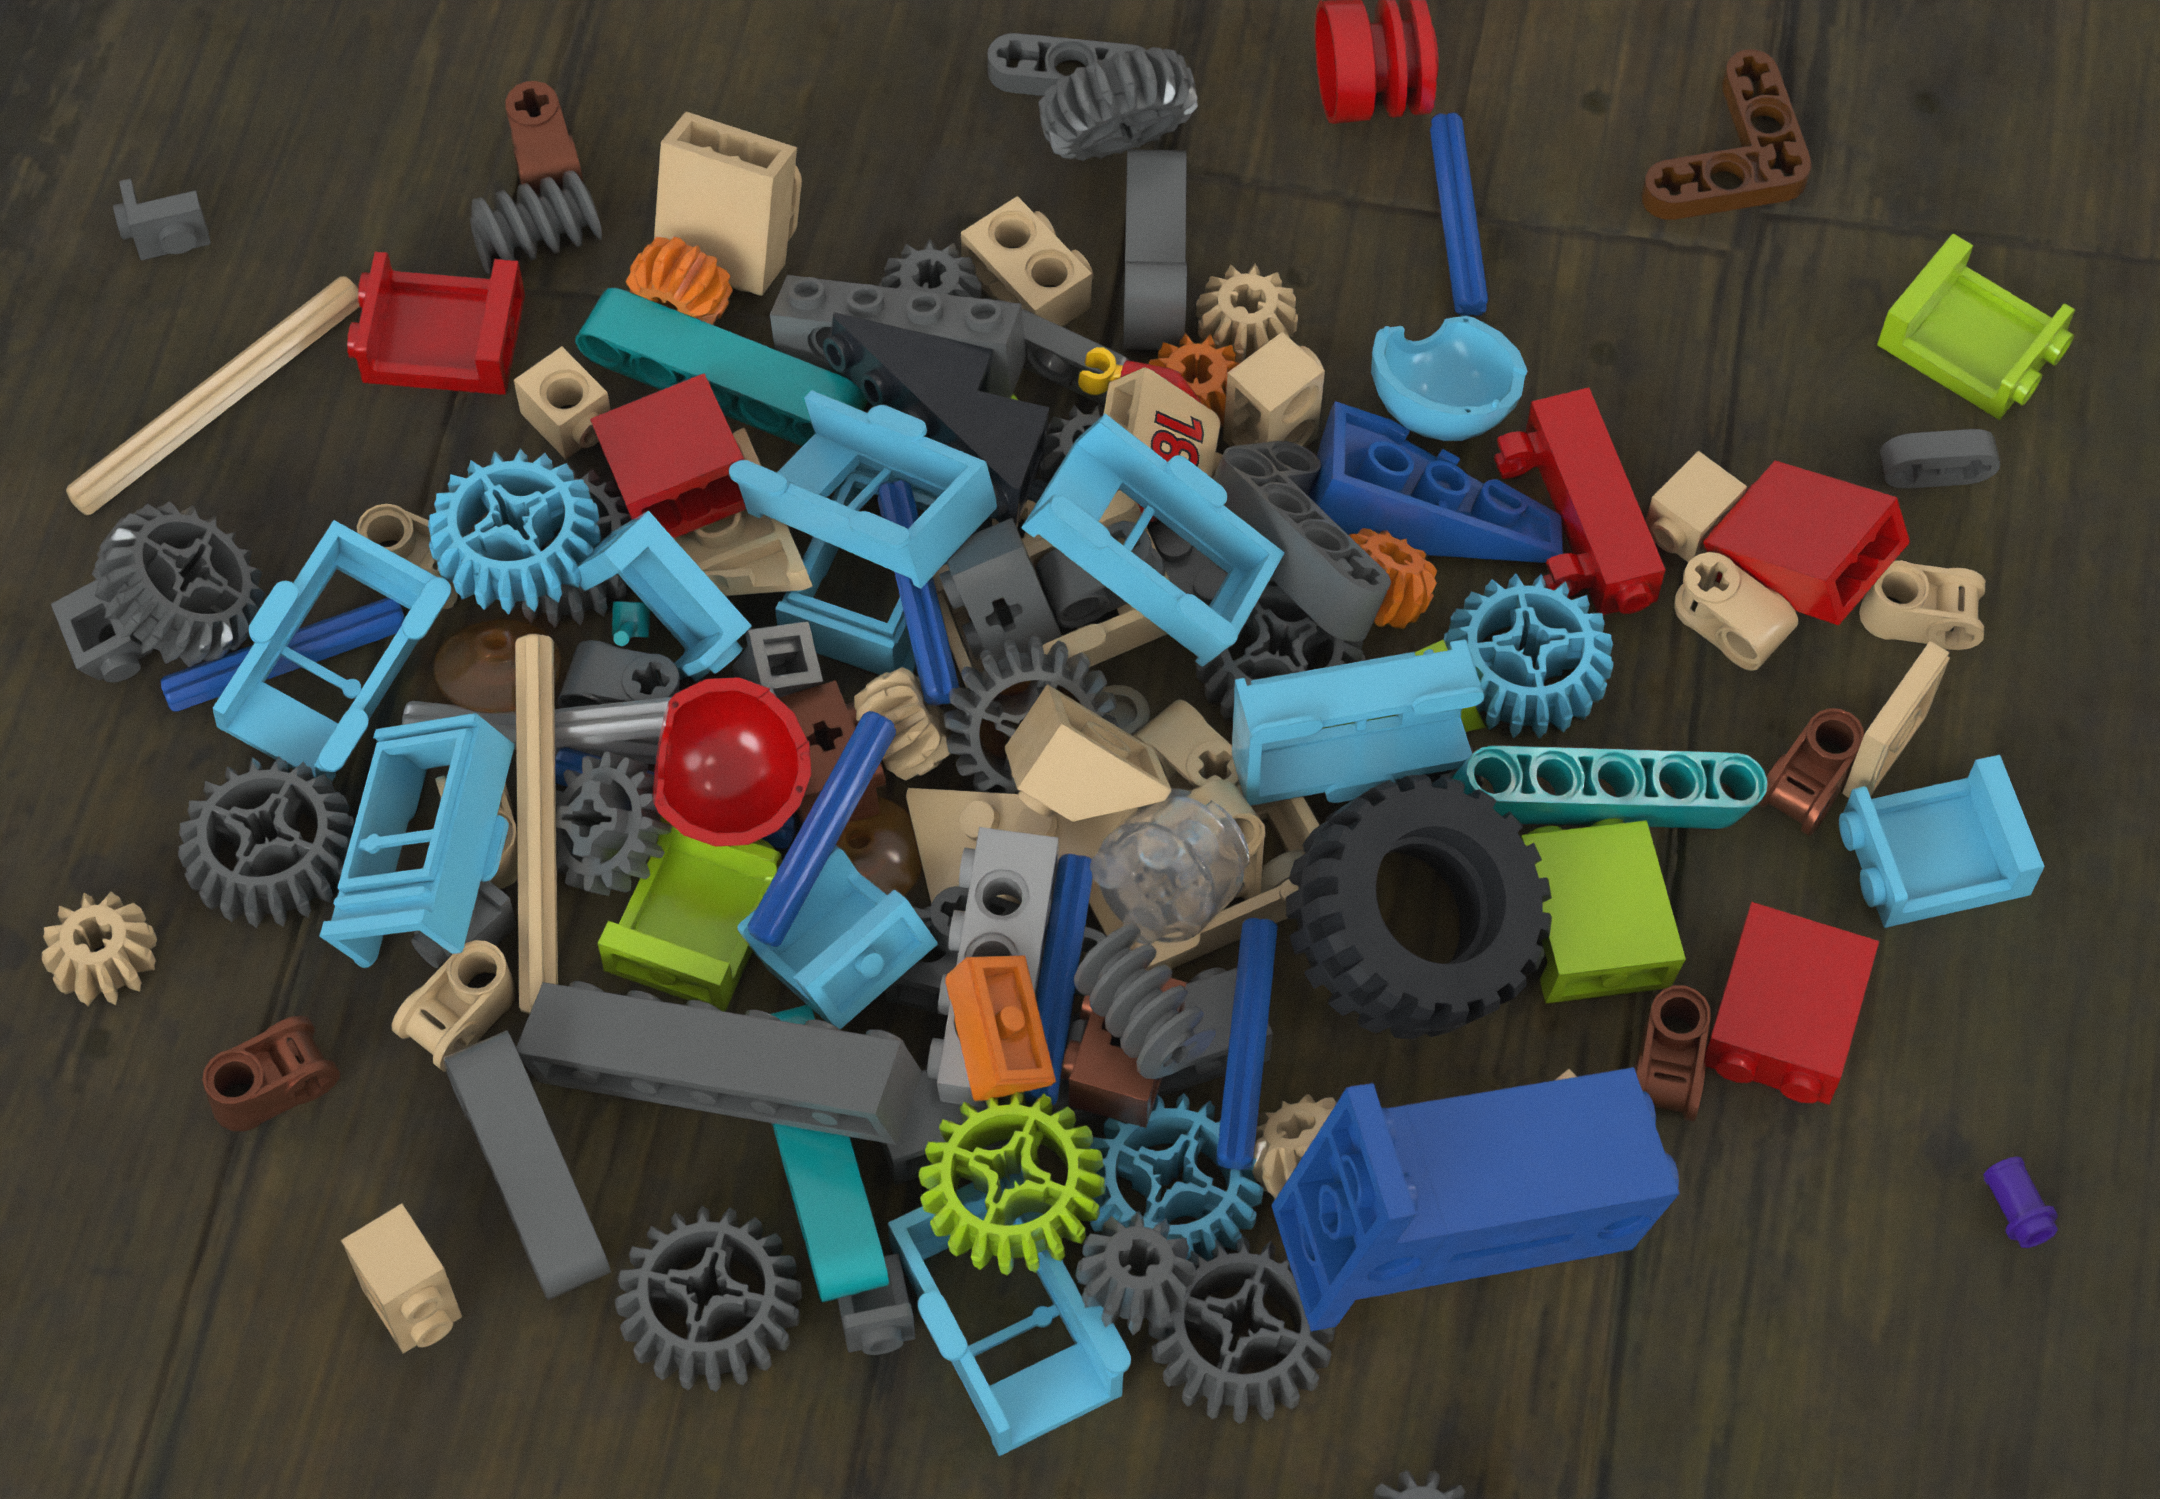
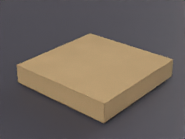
M1929 641L1865 732L1842 794L1850 797L1852 789L1866 786L1870 797L1926 718L1950 659L1947 650Z

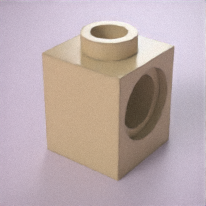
M562 346L514 379L521 414L565 460L581 448H589L599 442L590 419L611 411L608 392ZM565 405H576L572 408L560 409Z
M1698 451L1652 497L1646 524L1653 540L1666 552L1676 553L1689 563L1698 554L1706 552L1703 541L1710 534L1714 526L1720 523L1745 495L1747 486Z

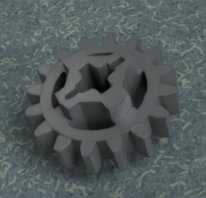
M604 752L601 760L591 756L583 757V773L569 769L563 773L568 787L564 792L556 791V852H558L556 863L557 872L566 874L565 883L567 885L603 896H609L611 889L626 893L631 890V876L647 879L650 876L649 868L646 864L649 856L663 857L665 852L656 844L658 835L670 833L672 826L660 821V814L653 802L654 775L647 773L648 765L644 762L611 752Z

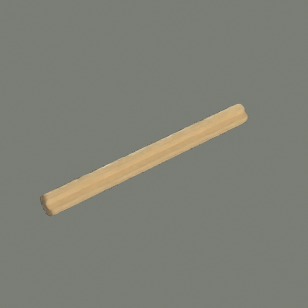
M345 276L333 281L69 484L66 492L73 505L84 515L93 514L359 308L358 287Z
M527 634L518 638L515 642L519 1008L521 1012L528 1014L532 1010L543 982L558 985L554 642L551 637L539 634Z

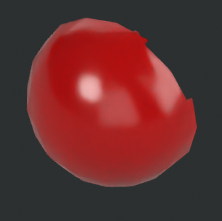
M739 677L705 679L677 692L666 706L657 749L653 802L658 813L682 835L715 847L749 845L778 831L800 807L811 776L810 743L807 741L794 712L770 691V688Z

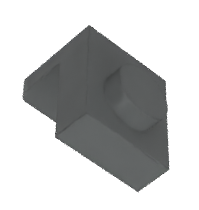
M131 178L119 181L123 203L113 205L118 229L122 240L134 239L141 260L166 254H181L192 248L211 244L196 190L139 203Z
M899 1253L884 1256L889 1285L837 1299L848 1353L863 1350L868 1355L885 1354L900 1348L903 1345V1341L915 1339L914 1318L907 1296Z

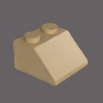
M1048 684L1004 747L1012 770L1011 775L1015 780L1017 789L1020 790L1018 793L1019 799L1028 807L1046 817H1051L1055 811L1072 822L1163 802L1172 791L1153 748Z

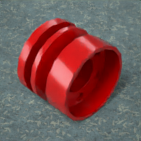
M1362 0L1319 1L1315 18V53L1320 95L1328 122L1337 124L1371 120L1375 107L1376 93L1379 92L1390 117H1402L1406 108V102L1411 113L1414 115L1431 114L1435 104L1439 59L1436 34L1426 0H1400L1399 8L1395 0H1378L1374 22H1370Z

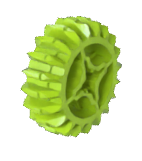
M1015 1092L1011 1096L1010 1105L1000 1106L999 1099L991 1097L989 1100H985L987 1109L977 1113L974 1106L963 1102L960 1112L964 1123L959 1125L953 1121L942 1119L939 1129L945 1142H927L925 1153L927 1159L933 1164L921 1167L919 1170L921 1185L929 1189L920 1197L924 1212L935 1214L930 1221L933 1233L938 1237L950 1235L948 1247L950 1252L956 1257L972 1248V1263L979 1270L988 1264L993 1255L998 1257L1000 1272L1006 1275L1011 1273L1014 1267V1258L1020 1257L1025 1258L1026 1266L1030 1271L1036 1272L1040 1268L1038 1253L1045 1250L1049 1252L1052 1258L1061 1262L1065 1257V1250L1061 1239L1065 1237L1072 1242L1082 1244L1086 1238V1232L1079 1220L1097 1221L1100 1215L1099 1204L1092 1198L1099 1197L1105 1193L1104 1177L1096 1174L1104 1164L1101 1151L1088 1149L1093 1143L1092 1131L1087 1126L1073 1128L1076 1122L1075 1113L1068 1106L1052 1115L1051 1098L1046 1096L1045 1093L1035 1101L1032 1107L1026 1106L1024 1092ZM1011 1139L1001 1149L992 1151L983 1149L992 1143ZM1040 1143L1054 1151L1066 1165L1068 1177L1065 1186L1052 1182L1051 1174L1037 1167L1039 1164L1037 1150ZM1022 1169L1025 1182L1019 1186L1014 1180L1015 1188H1005L1004 1192H1002L1000 1180L1006 1177L1010 1182V1175L1020 1174ZM960 1177L973 1181L974 1189L987 1194L984 1201L987 1210L984 1220L969 1212L958 1199L957 1188ZM1037 1212L1043 1214L1032 1221L1013 1225L1015 1220L1024 1213Z

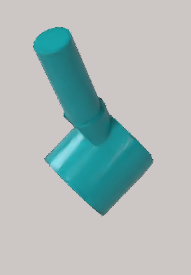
M613 602L612 636H614V642L619 646H625L631 637L649 638L650 609L645 603Z

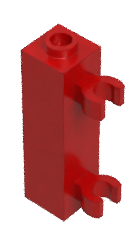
M1590 388L1531 401L1526 432H1510L1498 437L1497 443L1501 453L1495 454L1494 460L1501 478L1504 479L1517 477L1538 466L1555 510L1561 515L1562 527L1573 553L1559 554L1547 559L1546 564L1550 574L1543 576L1546 583L1545 587L1555 591L1558 586L1566 581L1569 588L1568 597L1575 595L1582 589L1588 588L1597 613H1603V615L1618 611L1623 614H1631L1645 609L1653 602H1657L1666 569Z

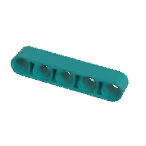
M608 288L603 292L575 338L578 349L592 362L659 390L705 373L725 416L800 446H803L815 434L804 397L811 390L861 411L865 409L867 399L863 392L851 380L618 288Z
M1487 746L1474 752L1451 777L1452 779L1462 781L1465 785L1464 794L1468 795L1479 788L1495 798L1496 804L1493 809L1501 816L1510 811L1521 824L1591 826L1601 820L1616 818L1623 820L1624 823L1647 820L1648 827L1721 829L1730 827L1763 799L1767 792L1765 772L1756 760L1748 755L1725 752ZM1474 775L1487 779L1493 786L1495 794L1481 789ZM1537 777L1547 780L1554 788L1556 795L1545 792L1538 784ZM1598 779L1608 782L1614 789L1616 797L1606 793L1600 786ZM1659 780L1671 786L1676 798L1664 792ZM1720 782L1731 788L1736 800L1725 794Z
M808 1005L771 1014L781 1021L805 1025V1022L808 1020H815L812 1008ZM772 1123L822 1303L889 1285L882 1248L849 1136Z

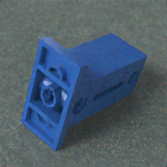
M1628 1068L1392 1108H1381L1373 1083L1347 1087L1271 1205L1310 1330L1316 1331L1337 1327L1354 1301L1358 1299L1633 1250L1680 1194L1676 1164L1673 1158L1664 1151L1655 1126L1656 1113L1653 1101L1647 1092L1642 1091L1635 1069Z

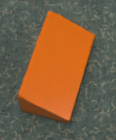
M1025 955L966 957L946 975L945 982L949 1000L952 1002L955 1016L954 1021L974 1101L989 1100L991 1097L996 1099L1013 1095L1015 1092L1022 1093L1053 1085L1056 1079Z

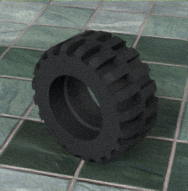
M1425 774L1405 776L1396 783L1388 780L1372 787L1326 817V822L1310 833L1303 843V849L1306 854L1294 860L1289 880L1291 884L1299 886V889L1286 897V917L1288 919H1297L1298 931L1289 935L1294 953L1298 955L1305 952L1312 967L1305 971L1304 974L1314 989L1324 984L1333 994L1328 999V1004L1342 1016L1352 1011L1359 1013L1358 1025L1376 1034L1391 1027L1390 1033L1394 1038L1415 1039L1425 1033L1432 1038L1454 1031L1498 1010L1501 1004L1514 999L1526 987L1525 976L1537 971L1545 955L1543 947L1536 943L1550 936L1552 916L1550 913L1543 912L1542 903L1552 897L1549 879L1547 877L1539 878L1535 867L1536 863L1542 861L1535 844L1525 845L1517 833L1523 826L1510 811L1501 816L1493 809L1496 804L1495 798L1479 788L1468 795L1464 794L1465 785L1462 781L1443 776L1431 783V779ZM1386 853H1403L1422 860L1434 868L1450 887L1460 914V937L1457 949L1449 963H1434L1417 957L1397 942L1386 927L1381 917L1376 897L1377 873Z

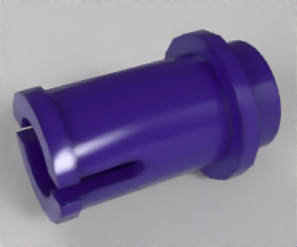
M2011 1157L1988 1168L1983 1176L2009 1223L2005 1229L2009 1239L2017 1240L2022 1248H2030L2046 1242L2057 1233L2058 1228L2054 1222L2058 1215L2053 1206H2045L2025 1169L2023 1159L2021 1157Z

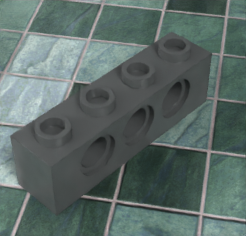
M787 275L770 313L775 350L845 378L848 377L843 372H837L831 367L823 350V341L832 336L834 312L993 349L989 385L990 394L1012 398L1026 360L1022 304Z

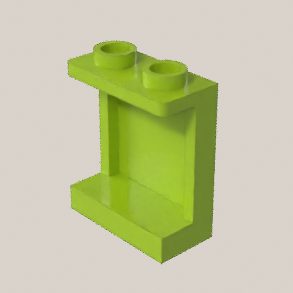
M1952 234L1890 308L1877 345L2000 420L2014 401L2023 406L2029 400L2042 379L2043 375L2038 371L2046 361L2055 366L2064 356L2074 338V334L2067 331L2075 309L2064 303L2053 318L1966 267L1973 245Z
M660 815V821L671 825L665 818H663ZM672 826L670 833L658 835L657 844L665 852L663 857H650L647 863L650 876L647 879L640 878L619 924L608 921L599 939L598 946L605 972L689 1001H703L725 1012L753 952L739 933L737 927L741 921L757 909L782 863L781 853L763 839H759L749 845L715 847L686 837Z
M1612 818L1596 822L1590 827L1562 830L1558 826H1545L1521 836L1526 846L1532 843L1535 844L1542 858V861L1536 863L1535 867L1539 878L1547 877L1549 879L1552 897L1542 903L1543 912L1550 913L1552 916L1550 936L1542 940L1547 965L1540 978V984L1546 1004L1666 989L1673 985L1686 958L1647 820L1624 823L1621 819Z

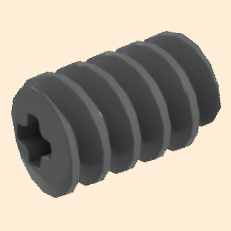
M573 170L564 172L562 191L551 177L541 179L540 197L526 183L518 186L517 204L514 203L504 190L495 193L494 211L491 210L482 197L472 200L470 225L479 257L487 274L491 273L493 254L497 253L502 260L514 261L516 247H521L531 261L537 259V243L540 240H543L554 254L559 253L560 234L563 233L568 235L576 247L582 246L583 227L589 226L596 237L602 240L601 225L593 199L586 185Z
M1132 923L1110 933L1086 954L1078 966L1074 976V983L1080 993L1090 996L1089 1000L1092 1010L1099 1016H1106L1105 1026L1109 1033L1115 1037H1122L1121 1049L1129 1057L1137 1058L1138 1072L1146 1079H1158L1187 1067L1197 1059L1211 1044L1215 1037L1216 1029H1206L1196 1034L1192 1031L1202 1020L1203 1011L1197 1006L1188 1008L1180 1013L1177 1011L1186 1000L1188 991L1181 985L1172 987L1165 992L1162 991V988L1172 976V970L1165 964L1149 971L1146 970L1156 957L1157 951L1150 944L1131 950V947L1141 934L1140 928Z

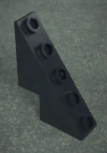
M834 312L832 336L823 341L824 354L831 367L837 372H843L863 392L865 398L873 407L886 405L916 417L926 424L927 433L925 437L986 461L997 500V508L989 518L996 519L999 523L1013 518L1016 527H1018L1045 452L1050 407L989 393L993 349Z

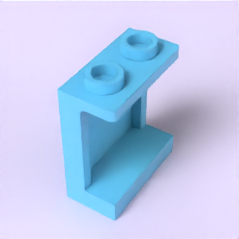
M649 511L612 531L593 549V556L577 564L582 579L579 585L584 591L618 574L681 643L685 652L674 663L680 680L690 676L697 682L710 671L716 674L742 651L743 648L737 640L752 625Z
M2000 755L1975 760L1968 778L1874 799H1871L1866 786L1852 789L1845 810L1839 816V829L1843 843L1847 850H1855L1862 868L1860 872V885L1863 897L1869 907L1876 906L1884 928L2030 896L2045 867Z
M837 845L833 848L781 945L772 947L759 942L750 935L748 923L755 910L741 921L737 927L739 933L766 969L826 1022L839 1029L845 1026L938 945L936 939L905 897L895 889L886 895L858 872L845 852Z

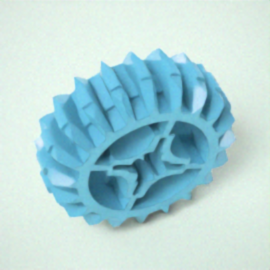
M520 448L514 460L506 462L494 451L491 465L484 468L470 460L467 469L468 478L450 474V481L448 483L450 493H436V500L434 502L436 513L429 515L428 528L431 536L429 547L432 558L437 561L440 576L449 583H454L455 591L462 599L475 594L477 604L483 610L496 599L500 600L502 609L509 615L517 601H526V605L534 612L538 606V597L548 595L559 603L562 596L561 584L579 588L582 579L577 564L593 556V549L601 541L600 530L597 525L599 513L596 503H593V499L590 497L588 486L584 483L583 479H574L573 471L569 469L567 463L553 469L552 460L548 458L546 453L533 463L528 462L527 455ZM489 512V513L487 514L486 518H484L481 522L475 524V522H476L481 516H483L485 513ZM474 525L475 531L469 534V531ZM562 527L556 539L541 551L543 544L554 537L553 531Z
M1515 573L1509 579L1507 589H1504L1491 579L1489 584L1485 586L1484 596L1471 591L1470 595L1465 599L1464 609L1456 608V611L1452 614L1449 625L1450 629L1444 635V642L1448 650L1450 642L1466 639L1481 688L1485 695L1484 700L1476 705L1478 712L1485 711L1487 713L1485 723L1489 730L1498 725L1500 721L1510 723L1509 729L1513 738L1521 732L1522 726H1531L1540 739L1546 733L1549 722L1564 733L1570 727L1573 716L1584 720L1590 714L1593 702L1599 703V700L1603 698L1607 686L1606 680L1611 677L1613 661L1610 656L1613 643L1611 634L1603 633L1605 625L1603 613L1588 614L1590 603L1588 602L1587 595L1570 600L1568 598L1569 588L1566 581L1558 586L1555 591L1545 588L1546 583L1542 574L1534 580L1533 586H1524ZM1512 626L1509 632L1494 635L1491 642H1482L1496 630ZM1522 643L1523 649L1519 651L1520 644ZM1536 660L1535 668H1533L1532 662ZM1576 668L1565 679L1555 684L1544 686V681L1547 678L1560 676L1565 669Z
M1185 1093L1178 1097L1176 1108H1165L1164 1101L1157 1094L1146 1128L1108 1118L1104 1123L1106 1139L1093 1137V1143L1089 1149L1101 1151L1104 1165L1096 1174L1104 1177L1106 1188L1103 1195L1092 1198L1099 1204L1100 1215L1097 1221H1090V1225L1094 1232L1102 1231L1104 1222L1108 1221L1110 1216H1112L1124 1227H1129L1131 1216L1136 1212L1127 1204L1118 1189L1116 1181L1118 1176L1131 1181L1132 1189L1138 1191L1147 1199L1146 1212L1142 1216L1144 1227L1153 1229L1156 1224L1164 1219H1167L1169 1225L1172 1220L1181 1216L1199 1219L1187 1224L1169 1225L1170 1229L1167 1240L1187 1238L1189 1251L1185 1260L1191 1257L1192 1250L1200 1254L1206 1261H1210L1213 1259L1212 1250L1216 1247V1239L1224 1247L1235 1251L1238 1239L1242 1238L1239 1229L1251 1230L1255 1225L1257 1214L1252 1207L1261 1204L1263 1187L1255 1182L1252 1173L1257 1159L1253 1158V1165L1247 1170L1226 1169L1219 1166L1216 1158L1220 1121L1217 1123L1213 1121L1215 1106L1212 1105L1211 1101L1201 1106L1197 1113L1189 1110L1190 1102ZM1174 1143L1172 1147L1166 1150L1154 1151L1147 1149L1158 1144ZM1200 1151L1207 1155L1222 1172L1227 1185V1192L1213 1186V1178L1205 1175L1198 1169L1197 1160ZM1184 1166L1183 1182L1177 1181L1171 1189H1167L1162 1201H1160L1161 1185L1167 1186L1173 1178H1177Z

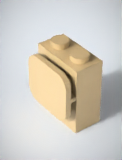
M685 112L661 141L654 239L656 236L669 240L673 237H679L687 245L692 247L699 245L703 253L707 256H715L717 258L716 265L729 273L731 276L729 280L730 286L739 291L763 296L785 266L788 240L797 229L802 184L801 174L795 165L797 147Z

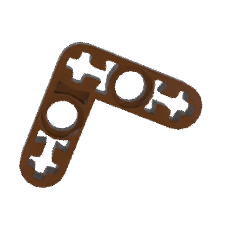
M1745 49L1736 52L1730 57L1726 66L1722 82L1723 93L1742 147L1667 159L1655 163L1648 169L1641 194L1642 203L1649 213L1664 220H1676L1785 202L1797 198L1804 192L1811 170V158L1779 68L1771 56L1756 49ZM1742 74H1749L1753 81H1760L1757 97L1752 98L1754 90L1748 77L1741 76ZM1759 116H1768L1778 121L1782 129L1775 133H1763L1754 128L1751 121ZM1781 151L1779 161L1785 173H1792V176H1784L1780 169H1773L1777 152ZM1718 172H1729L1736 175L1742 182V185L1735 189H1723L1715 185L1710 177ZM1694 178L1698 179V182L1692 183ZM1669 184L1670 189L1673 192H1679V195H1670L1668 189L1660 188V185Z

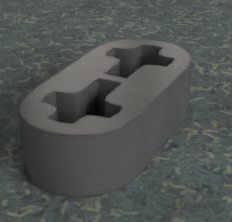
M1983 429L1904 434L1890 439L1880 449L1885 481L1890 486L1896 488L1973 484L1989 479L2000 469V459L1995 437L1991 432Z

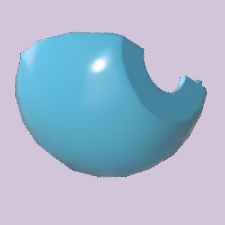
M1461 316L1445 319L1442 326L1433 335L1419 341L1407 340L1404 337L1405 329L1403 326H1385L1384 329H1380L1376 333L1372 350L1371 374L1378 395L1387 411L1405 428L1423 437L1442 441H1463L1482 435L1501 423L1516 407L1522 396L1524 380L1528 371L1520 351L1500 331L1476 318Z

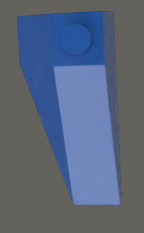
M1336 401L1334 402L1317 453L1321 468L1308 497L1348 535L1358 534L1361 528L1371 529L1378 534L1382 530H1387L1392 537L1399 540L1406 538L1407 544L1412 548L1423 550L1426 555L1546 563L1547 559L1563 554L1560 514L1497 479L1488 480L1485 483L1480 482L1457 467L1460 460L1457 456L1442 449L1438 457L1407 441L1406 437L1410 430L1390 419Z

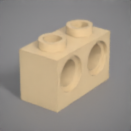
M1018 196L961 232L962 257L972 258V262L976 267V276L978 281L981 282V288L993 300L1022 304V309L1061 327L1091 308L1092 280L1094 276L1090 264L1079 251L1075 249L1070 251L1058 239L1052 224L1043 213L1039 211L1033 212ZM1052 285V286H1056V287L1048 288V287H1043V286Z
M1282 331L1228 372L1223 440L1230 447L1272 441H1289L1306 447L1318 438L1325 370L1315 353L1305 346L1299 347Z
M402 1203L341 1240L363 1292L402 1353L416 1345L418 1347H427L436 1343L450 1332L453 1322L462 1317L443 1265Z

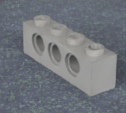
M979 827L976 849L964 848L960 866L959 887L969 888L965 912L954 910L950 926L948 949L959 951L956 966L966 957L1025 955L1035 997H1037L1060 858L1058 837ZM1002 894L1011 895L1021 903L1015 912L1005 916L995 915L988 911L985 906L990 899ZM943 974L939 992L938 1014L948 1015L944 1039H932L928 1058L927 1078L937 1079L941 1102L955 1104L966 1102L972 1106L986 1108L985 1100L974 1101L972 1097L960 1039L954 1021L955 1016L952 1002L949 1000L945 978L947 974ZM1012 1095L998 1098L1000 1106L1010 1105Z

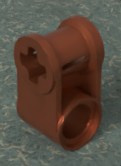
M526 81L516 85L508 93L505 101L514 145L513 151L521 184L527 183L539 197L540 182L543 178L551 177L561 191L563 174L566 171L573 170L583 181L572 136L568 135L558 96L554 89L546 83L539 81Z
M1835 708L1825 709L1813 716L1789 751L1779 758L1766 777L1767 792L1758 805L1761 807H1765L1768 804L1772 805L1801 823V831L1811 836L1822 823L1840 790L1847 782L1864 737V729L1860 721L1852 713ZM1821 742H1831L1838 745L1844 752L1831 754L1824 751L1818 744Z
M1674 985L1663 989L1653 1001L1643 1030L1641 1048L1638 1052L1634 1069L1642 1091L1650 1095L1654 1107L1681 1112L1684 1120L1694 1122L1700 1105L1706 1064L1704 1063V1056L1711 1019L1710 1007L1705 997L1697 990L1688 986ZM1666 1017L1681 1018L1689 1024L1692 1031L1685 1034H1677L1667 1029L1661 1019Z
M299 1015L281 1020L269 1027L264 1033L227 1051L220 1052L210 1059L204 1069L202 1081L214 1118L222 1127L231 1131L242 1132L254 1129L261 1123L299 1104L308 1103L319 1098L335 1086L340 1078V1071L333 1061L324 1059L313 1039L315 1027L307 1016ZM237 1084L252 1086L242 1096L226 1097L223 1095L227 1089Z

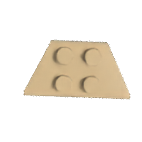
M745 428L735 431L733 436L744 460L761 466ZM746 509L674 538L725 596L799 591L813 587L788 526L768 516L763 515L759 519L748 514Z
M908 788L906 794L931 904L941 891L959 886L964 848L976 849L979 827L1058 837L1060 857L1071 853L1085 855L1093 860V883L1108 862L1101 857L1123 824L1132 828L1138 819L1140 810L1137 807L1072 822L1055 811L1051 817L1037 813L1019 799L1018 794ZM1002 894L996 896L1021 904L1017 898L1011 895Z

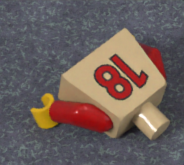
M1102 347L1090 350L1086 354L1084 364L1090 368H1098L1104 373L1097 374L1090 371H1081L1078 385L1084 392L1092 395H1099L1108 391L1104 414L1111 417L1167 462L1174 456H1183L1213 479L1222 454L1216 452L1221 422L1217 413L1201 403V400L1180 372L1171 368L1126 360L1124 365H1118L1114 355L1109 350ZM1138 504L1140 511L1142 513L1144 508ZM1152 516L1149 522L1157 521L1158 519Z

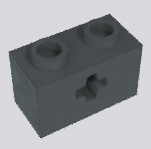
M1013 518L972 534L948 559L947 563L950 570L939 574L953 609L965 605L972 620L963 624L962 628L976 660L981 658L980 654L984 649L991 651L997 661L1006 657L1004 642L1007 639L1014 640L1019 653L1028 652V642L1033 635L1039 637L1043 645L1062 636ZM1004 598V600L994 603L995 600Z

